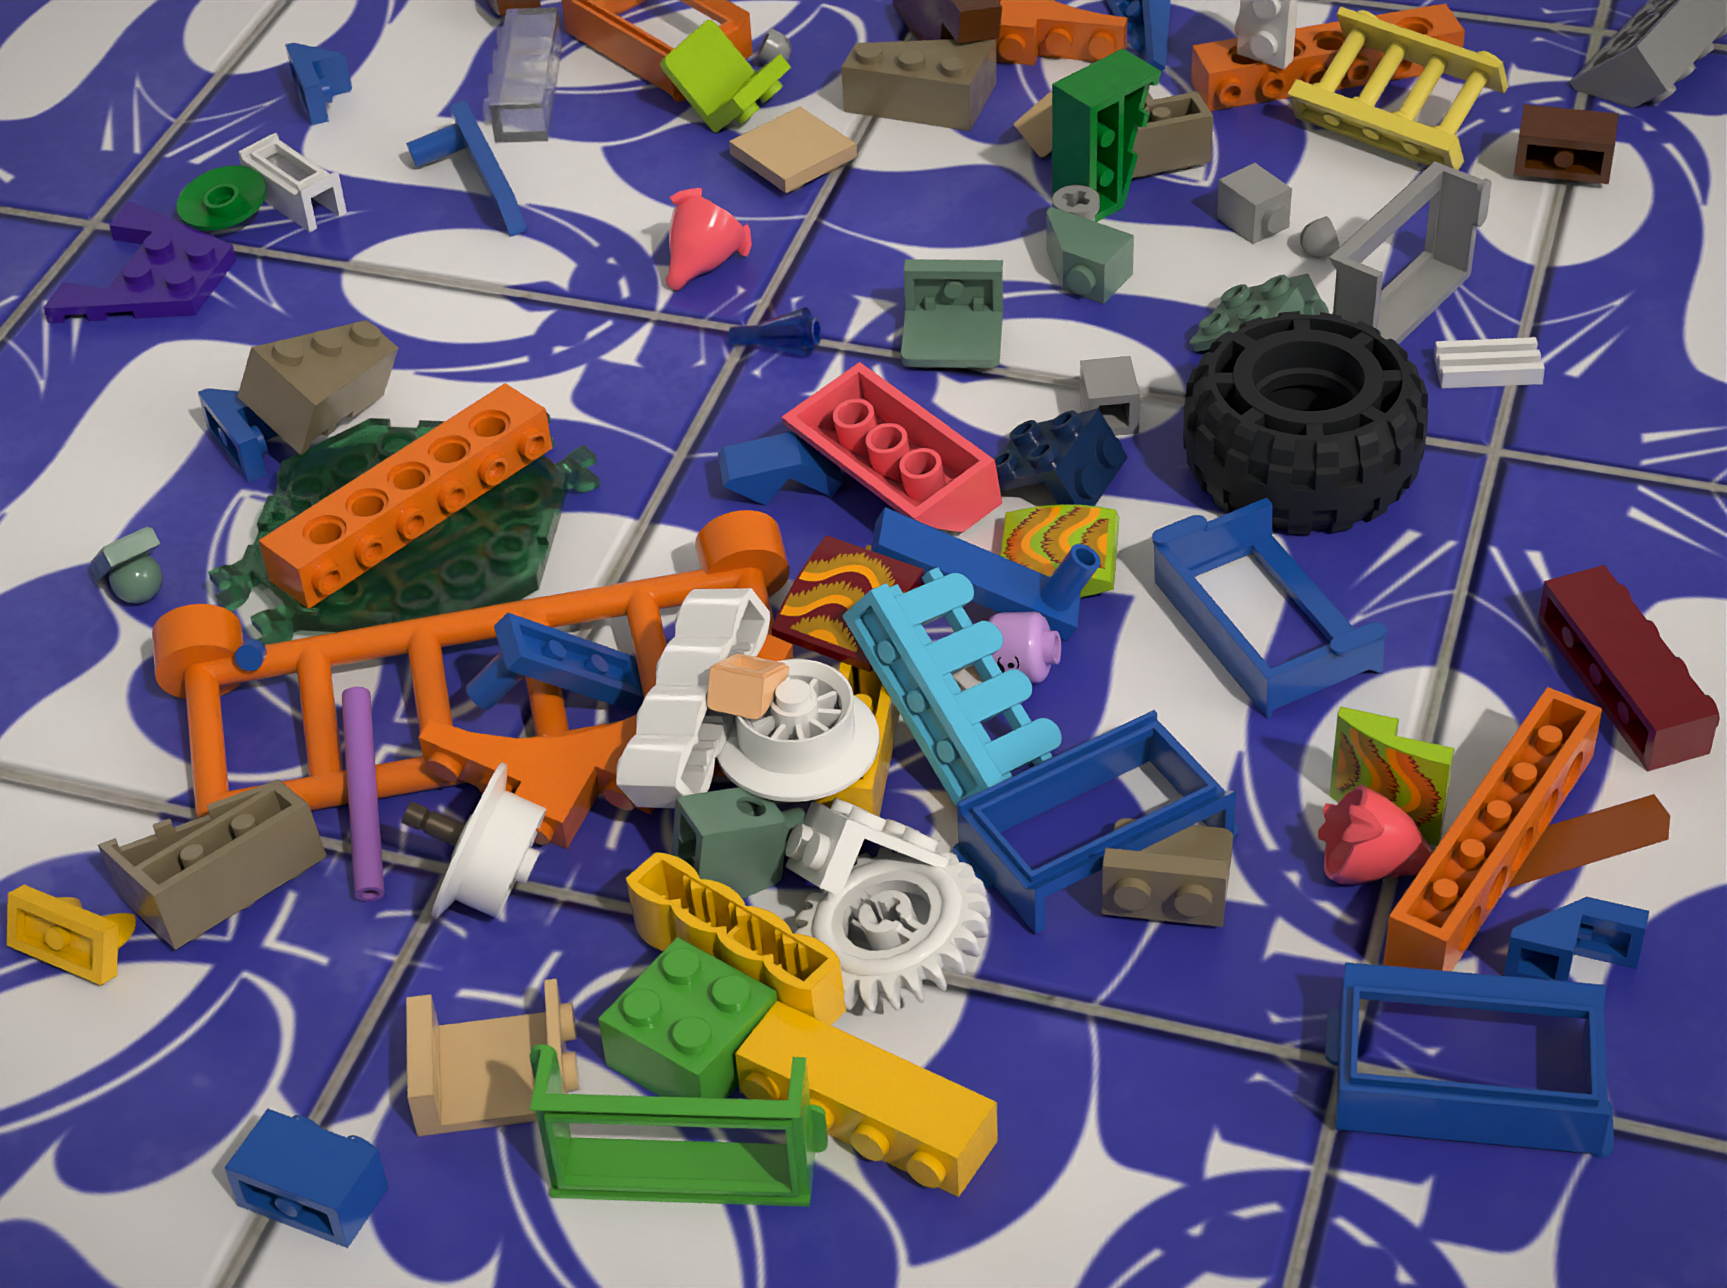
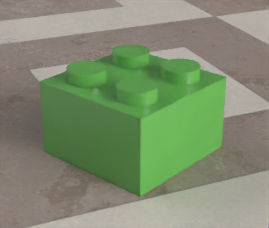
M677 937L598 1018L606 1065L660 1097L727 1099L739 1086L735 1053L773 1004L778 1001L777 991Z

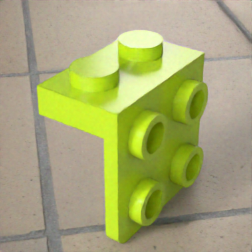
M706 20L660 62L664 73L714 133L718 132L732 120L741 125L759 110L755 101L759 98L764 103L783 87L778 79L791 68L783 56L779 54L755 72L719 26L712 20Z

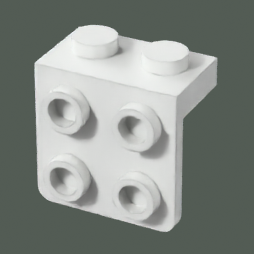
M1240 0V12L1235 23V34L1238 35L1237 54L1285 69L1293 62L1298 0Z
M834 798L831 808L814 801L811 802L803 824L798 823L788 838L786 856L789 858L785 867L819 888L841 896L864 839L935 867L941 866L944 868L947 864L949 865L951 859L935 852L939 844L938 840L888 818L887 820L863 808Z

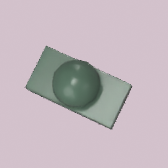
M147 526L103 546L89 565L97 582L109 577L111 589L119 598L128 603L139 604L147 602L155 597L162 587L163 575L160 565L150 556L160 545L152 527L149 528Z

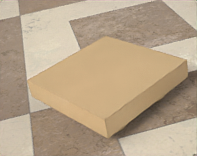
M801 106L729 141L730 154L785 193L799 190L805 183L823 174L832 173L839 166L857 157V145L855 142Z

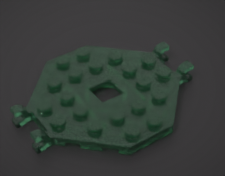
M547 413L548 424H550V415ZM369 418L310 447L302 455L298 453L281 462L276 475L278 485L274 495H268L257 521L259 532L254 544L247 546L242 560L232 565L217 567L208 572L210 580L221 591L215 595L216 602L220 607L232 612L246 602L251 593V588L257 586L277 607L275 609H266L250 617L252 625L262 634V637L258 640L266 645L292 640L294 633L299 630L341 632L519 601L540 588L568 490L574 488L578 492L585 493L600 486L599 478L587 468L597 463L596 455L585 445L576 448L565 459L555 464L543 454L437 524L426 535L414 539L327 598L307 609L269 581L258 540L445 422L419 420L417 428L391 427L390 419ZM551 436L552 447H554V438Z

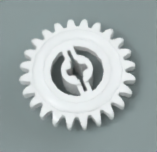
M882 847L879 849L877 857L872 858L868 853L857 856V864L853 866L841 896L820 888L822 893L809 894L804 902L807 910L800 912L795 920L798 927L795 934L816 938L828 945L836 953L841 964L844 1000L848 1010H851L857 1002L859 991L865 1006L871 1013L876 1010L880 992L886 993L891 1006L898 1011L900 1008L899 995L901 988L907 987L914 994L915 998L920 1003H923L922 980L925 978L934 981L941 990L946 991L947 984L941 970L944 965L949 966L961 975H965V964L958 950L974 957L980 955V948L976 938L988 936L989 931L985 919L989 918L991 914L984 884L975 877L971 865L959 862L957 855L954 853L943 852L940 855L951 859L949 865L947 864L944 868L941 866L935 867L900 852L892 853L890 848ZM903 892L922 896L931 904L929 919L925 925L919 922L909 897ZM854 917L859 919L872 951L857 947L848 939L850 922Z

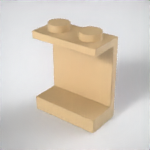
M557 979L544 980L546 1012L439 1025L432 994L406 997L407 1098L417 1137L538 1121L536 1111H529L535 1084L529 1056L531 1048L538 1044L549 1045L556 1050L562 1077L563 1094H569V1091L580 1090L576 1052L566 1053L565 1042L577 1040L574 1007L572 1002L561 1004Z

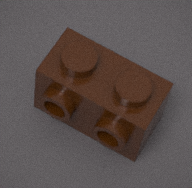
M1524 104L1514 174L1609 184L1619 113Z

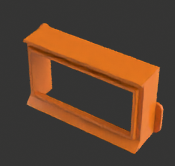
M561 0L567 33L672 95L673 100L677 102L687 100L660 66L661 60L674 48L617 15L645 0ZM680 0L720 23L719 28L745 59L753 55L750 13L728 0Z

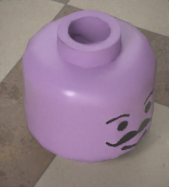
M1000 612L989 618L988 622L997 626L1003 637L1002 647L992 655L1002 673L1016 669L1023 672L1029 678L1031 684H1038L1047 678L1051 664H1058L1060 662L1061 639L1059 632L1050 631L1046 618L1039 612Z

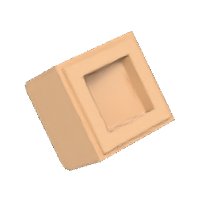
M740 653L715 663L710 667L708 708L750 719L761 718L774 700L777 686L785 681L789 675V666L786 663Z

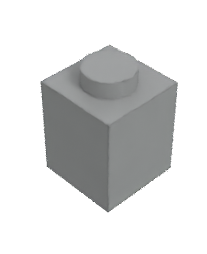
M1253 163L1219 179L1217 219L1250 243L1255 244L1289 228L1292 188L1257 163Z
M1131 356L1080 360V403L1082 412L1099 408L1115 436L1139 434L1140 392Z

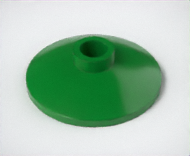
M231 165L215 168L196 177L182 190L177 200V212L184 224L197 230L213 231L225 229L246 220L260 208L266 198L267 186L263 176L250 167Z

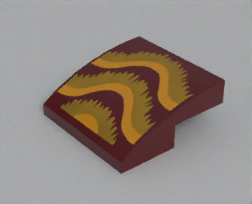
M826 535L809 557L787 593L771 627L772 636L871 672L873 670L872 665L842 615L870 590L886 583L889 587L898 584L903 593L925 585L921 578L924 576V569Z

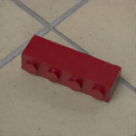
M1601 565L1544 581L1538 623L1646 770L1652 771L1710 754L1716 727L1719 725L1720 720L1715 701L1711 696L1703 693L1689 675L1684 661L1672 653L1660 637L1656 625L1651 620L1645 618L1632 601L1628 589L1623 584L1617 582L1607 567Z

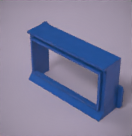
M1268 498L1208 522L1201 515H1192L1153 532L1155 584L1267 719L1272 717V711L1368 669L1383 674L1384 641L1387 636V627L1380 622H1370L1355 629L1272 536V503ZM1253 553L1330 641V644L1270 668L1195 577Z
M1152 710L958 802V843L953 847V853L957 855L959 862L972 866L975 877L983 882L985 889L996 887L1029 928L1037 934L1045 930V897L1102 870L1105 848L1141 851L1200 821L1209 827L1230 830L1234 840L1238 836L1239 830L1238 825L1235 823L1237 791H1225L1157 720V712ZM1149 761L1183 796V798L1035 870L1028 866L1001 834L1003 831Z
M1345 962L1340 1007L1329 1010L1326 1021L1325 1058L1330 1064L1338 1066L1335 1129L1590 1153L1596 1158L1609 1157L1614 1149L1613 1108L1608 1100L1604 1021L1606 985ZM1359 999L1585 1019L1583 1036L1586 1094L1357 1073Z

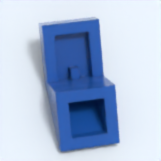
M793 431L723 446L718 452L723 487L765 506L789 478L830 497L844 483L840 467Z
M1584 897L1512 928L1504 976L1568 981L1574 955L1637 969L1650 911Z

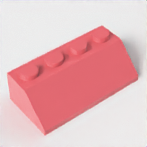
M861 362L851 367L781 417L783 424L897 512L933 528L965 532L1002 504L995 460Z

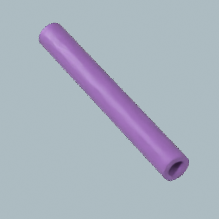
M350 687L342 692L354 894L356 899L370 902L381 899L385 894L370 691L364 687Z

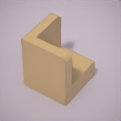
M1052 90L1013 124L1039 157H1046L1052 152Z

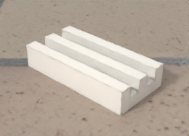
M1536 337L1435 341L1434 361L1441 389L1543 384L1545 367L1543 362H1540L1541 353L1540 350H1537L1538 343Z

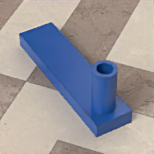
M466 100L449 106L454 124L406 143L416 168L466 148L510 237L527 231L516 197Z
M886 507L875 522L871 551L924 569V575L939 567L943 576L951 573L962 574L969 579L973 586L974 596L971 600L972 602L998 613L1039 612L1046 618L1050 631H1058L1060 639L1065 641L1069 640L1078 627L1081 590L1100 566V558L1092 548L1084 544H1076L1072 546L1051 577Z

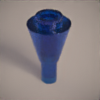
M804 307L763 321L759 325L730 327L729 341L731 346L761 345L766 348L810 356L814 346L820 344L821 326L818 317L812 316L810 310Z

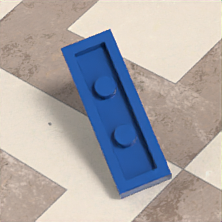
M507 613L494 625L501 652L466 686L469 698L478 707L486 710L491 709L525 676L633 712L644 701L639 672L633 655L511 613Z

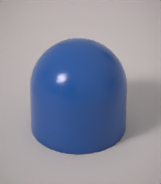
M257 639L244 641L235 653L236 663L246 671L257 670L266 658V647Z

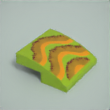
M1046 505L1006 512L1001 556L1051 577L1072 546L1084 544L1098 554L1100 566L1081 590L1080 598L1114 590L1120 517L1115 509L1088 505Z
M1340 706L1337 714L1329 796L1339 803L1349 791L1359 785H1364L1396 804L1413 819L1428 844L1438 846L1444 826L1454 748L1397 736L1398 718Z

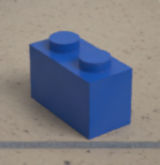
M268 1108L224 1167L237 1206L345 1248L351 1245L389 1188L379 1150L367 1140L355 1135L344 1137L320 1128L319 1125L305 1116L294 1115L290 1117Z

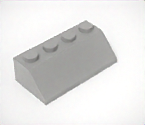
M1648 0L1569 83L1574 90L1630 108H1635L1648 100L1653 105L1660 103L1676 91L1677 88L1674 83L1684 79L1696 69L1693 62L1700 60L1715 48L1712 42L1727 34V0Z

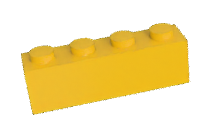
M776 1001L735 1053L740 1092L745 1094L748 1099L788 1100L793 1057H806L811 1105L820 1106L825 1110L827 1134L853 1146L859 1154L869 1160H882L909 1173L915 1181L925 1187H938L959 1197L998 1142L996 1101L782 1002Z

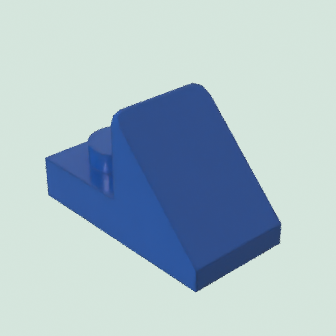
M294 42L285 44L293 83L311 125L329 122L325 104L333 102L332 96L352 90L346 56L340 52Z
M211 388L199 391L198 395L209 433L248 483L267 476L262 455L268 453L265 441L279 435L237 397L239 391Z

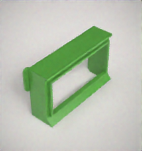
M538 1044L531 1048L529 1057L535 1084L529 1111H536L551 1182L550 1198L810 1207L815 1153L823 1152L827 1149L828 1134L825 1110L820 1106L811 1105L806 1057H793L788 1100L563 1094L562 1077L556 1050L545 1044ZM569 1123L785 1130L787 1144L571 1137Z

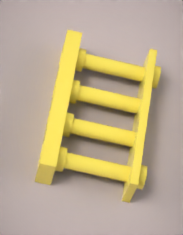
M1340 7L1337 17L1346 40L1319 83L1312 85L1297 79L1295 80L1288 92L1295 117L1430 166L1435 161L1459 170L1464 162L1458 136L1455 134L1483 87L1503 94L1506 92L1508 82L1503 61H1500L1495 55L1486 51H1479L1477 53L1379 20L1375 15L1365 10L1356 12ZM1362 46L1385 53L1359 97L1351 99L1335 93ZM1402 59L1425 67L1399 111L1390 113L1374 107ZM1443 73L1466 81L1440 125L1430 127L1415 121V118Z

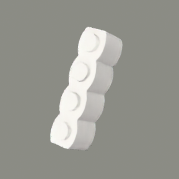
M752 588L693 589L686 596L680 610L677 612L675 618V637L667 644L656 665V685L648 692L642 706L639 708L636 717V735L628 742L617 763L616 785L636 807L675 808L677 797L708 792L713 777L715 758L723 750L728 740L733 721L732 714L708 708L707 695L710 667L737 653L756 657L768 633L770 611Z

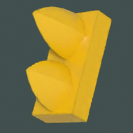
M25 884L8 893L7 946L99 985H103L117 976L118 950L130 939L135 931L136 917L134 914L115 913L100 916L83 909L81 901L77 898L54 897Z

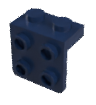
M1097 408L1080 413L1070 410L1060 414L1055 419L1038 423L1035 420L1023 422L1012 430L1009 435V442L1001 453L993 459L996 464L1000 492L1044 482L1057 505L1095 506L1128 456L1101 411Z

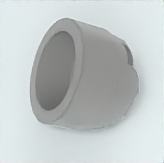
M770 28L758 50L756 60L767 64L777 55L781 54L788 61L792 49L789 39L782 33Z
M1328 216L1313 220L1301 232L1300 244L1306 253L1321 258L1331 255L1339 248L1335 228Z

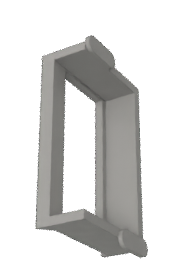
M1435 161L1328 257L1336 269L1333 314L1341 315L1343 320L1353 323L1361 321L1380 330V336L1384 339L1392 338L1400 344L1471 276L1477 227H1481L1487 218L1491 180L1477 178ZM1430 200L1424 252L1381 291L1383 272L1361 263Z

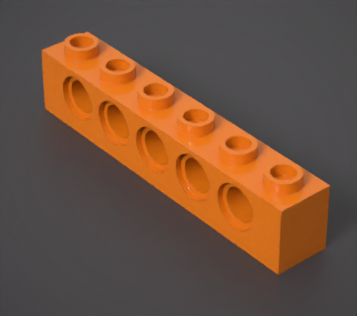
M1446 3L1375 15L1379 20L1463 48L1465 30ZM1339 21L1296 28L1293 62L1285 69L1238 55V38L1192 45L1191 84L1210 111L1289 98L1288 92L1296 79L1312 85L1319 83L1346 39H1344ZM1362 46L1336 90L1366 85L1385 53ZM1402 59L1390 81L1420 76L1425 67Z
M504 383L258 540L269 581L307 609H310L551 450L552 442L546 408Z
M1547 687L1389 915L1383 965L1452 971L1592 760L1602 708Z

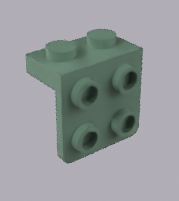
M905 259V319L901 346V363L907 367L924 369L934 367L982 369L998 366L1000 363L1004 310L1003 260Z
M1308 273L1287 278L1286 275H1278L1260 285L1248 287L1246 284H1240L1227 290L1221 296L1222 302L1213 313L1206 316L1199 323L1200 329L1191 338L1189 343L1194 352L1208 350L1211 347V343L1225 332L1230 331L1234 333L1239 330L1240 324L1258 317L1268 319L1278 317V314L1281 312L1300 311L1301 314L1320 315V312L1329 313V310L1319 296Z

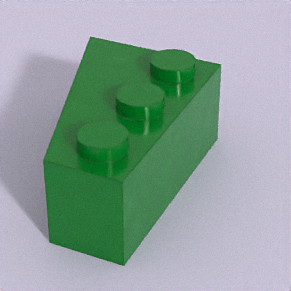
M1122 48L1052 84V197L1057 190L1071 185H1082L1094 189L1100 197V208L1095 215V222L1124 208L1139 155L1132 150L1139 126H1147L1150 115L1148 111L1144 110L1150 85H1158L1162 71Z

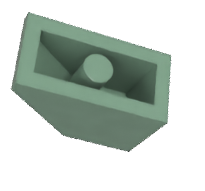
M1050 207L1046 211V251L1062 289L1105 304L1133 275L1134 235L1054 207Z

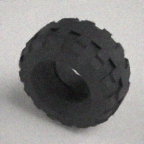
M1300 311L1281 312L1278 314V317L1268 319L1258 317L1240 324L1239 330L1234 333L1228 331L1211 343L1210 350L1202 355L1197 369H1192L1186 387L1183 421V445L1187 451V464L1202 490L1213 495L1214 503L1227 513L1268 498L1272 503V527L1288 530V534L1310 535V531L1328 530L1329 533L1351 529L1355 522L1360 520L1370 522L1387 512L1388 505L1399 501L1405 490L1410 488L1417 477L1426 444L1428 393L1424 381L1420 379L1416 365L1408 360L1407 352L1392 338L1386 340L1381 337L1380 330L1361 321L1353 323L1343 320L1341 315L1320 312V315L1301 314Z

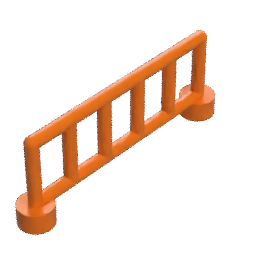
M753 510L733 511L714 518L699 531L696 537L695 547L700 565L699 570L266 644V658L262 665L254 671H246L236 663L235 653L243 643V632L240 620L231 611L211 604H191L165 613L156 621L152 630L155 678L158 685L165 692L175 697L186 699L197 819L210 814L207 808L208 804L258 787L253 786L229 791L220 696L232 691L240 683L297 673L309 777L281 782L306 801L311 811L349 804L347 771L343 770L331 667L408 654L419 732L421 734L429 719L453 726L442 647L497 638L494 625L507 613L552 628L627 615L643 697L645 699L648 692L656 685V665L667 646L659 610L682 606L686 596L693 589L752 588L770 611V623L767 634L772 636L771 627L774 623L769 597L777 593L785 585L790 574L777 522L771 516ZM525 676L536 735L527 738L566 736L607 727L620 722L616 721L569 730L562 688ZM423 756L375 765L378 799L467 783L460 779L451 782L438 777L429 770Z

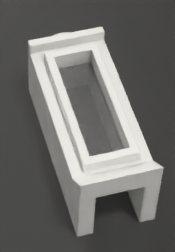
M273 133L238 151L241 166L250 167L263 176L267 186V194L264 201L308 232L317 229L311 198L339 217L347 213L338 170L329 174L281 142L277 133Z

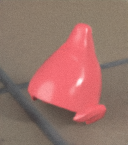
M702 188L678 191L669 197L672 204L676 205L672 212L669 228L671 258L666 285L674 291L681 290L697 276L711 272L722 265L735 252L748 257L752 246L748 223L743 227L729 212L702 197Z
M1359 785L1349 791L1337 805L1325 803L1323 809L1325 822L1318 830V838L1326 843L1324 851L1325 874L1329 879L1339 884L1358 885L1375 882L1389 876L1395 878L1406 875L1417 876L1434 852L1410 816L1388 798L1364 785Z

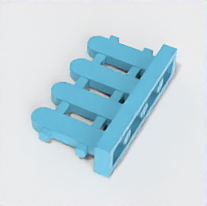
M939 567L921 577L925 585L906 593L901 591L898 584L889 587L887 583L870 590L842 617L957 808L958 802L1013 777L1011 772L1030 763L1036 766L1053 758L1051 752L1061 744L1062 736L1060 729L1053 721L1047 718H1039L1031 722L1021 704L1032 694V684L1029 678L1023 672L1016 669L1002 673L993 659L992 655L1003 645V637L998 627L988 621L972 624L963 609L974 596V589L969 579L959 573L943 576ZM945 616L954 633L932 642L923 625ZM974 665L984 682L961 691L952 674ZM1003 713L1013 731L991 741L981 723Z

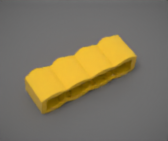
M655 852L626 877L636 930L640 937L652 947L664 951L679 937L776 990L779 1002L829 1025H832L846 1012L840 960L836 953L822 941L807 935L792 933L787 923L776 914L759 907L746 906L740 895L733 889L717 881L700 879L690 864L670 854Z

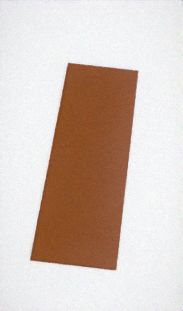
M1655 794L1548 825L1507 889L1669 840L1671 816Z

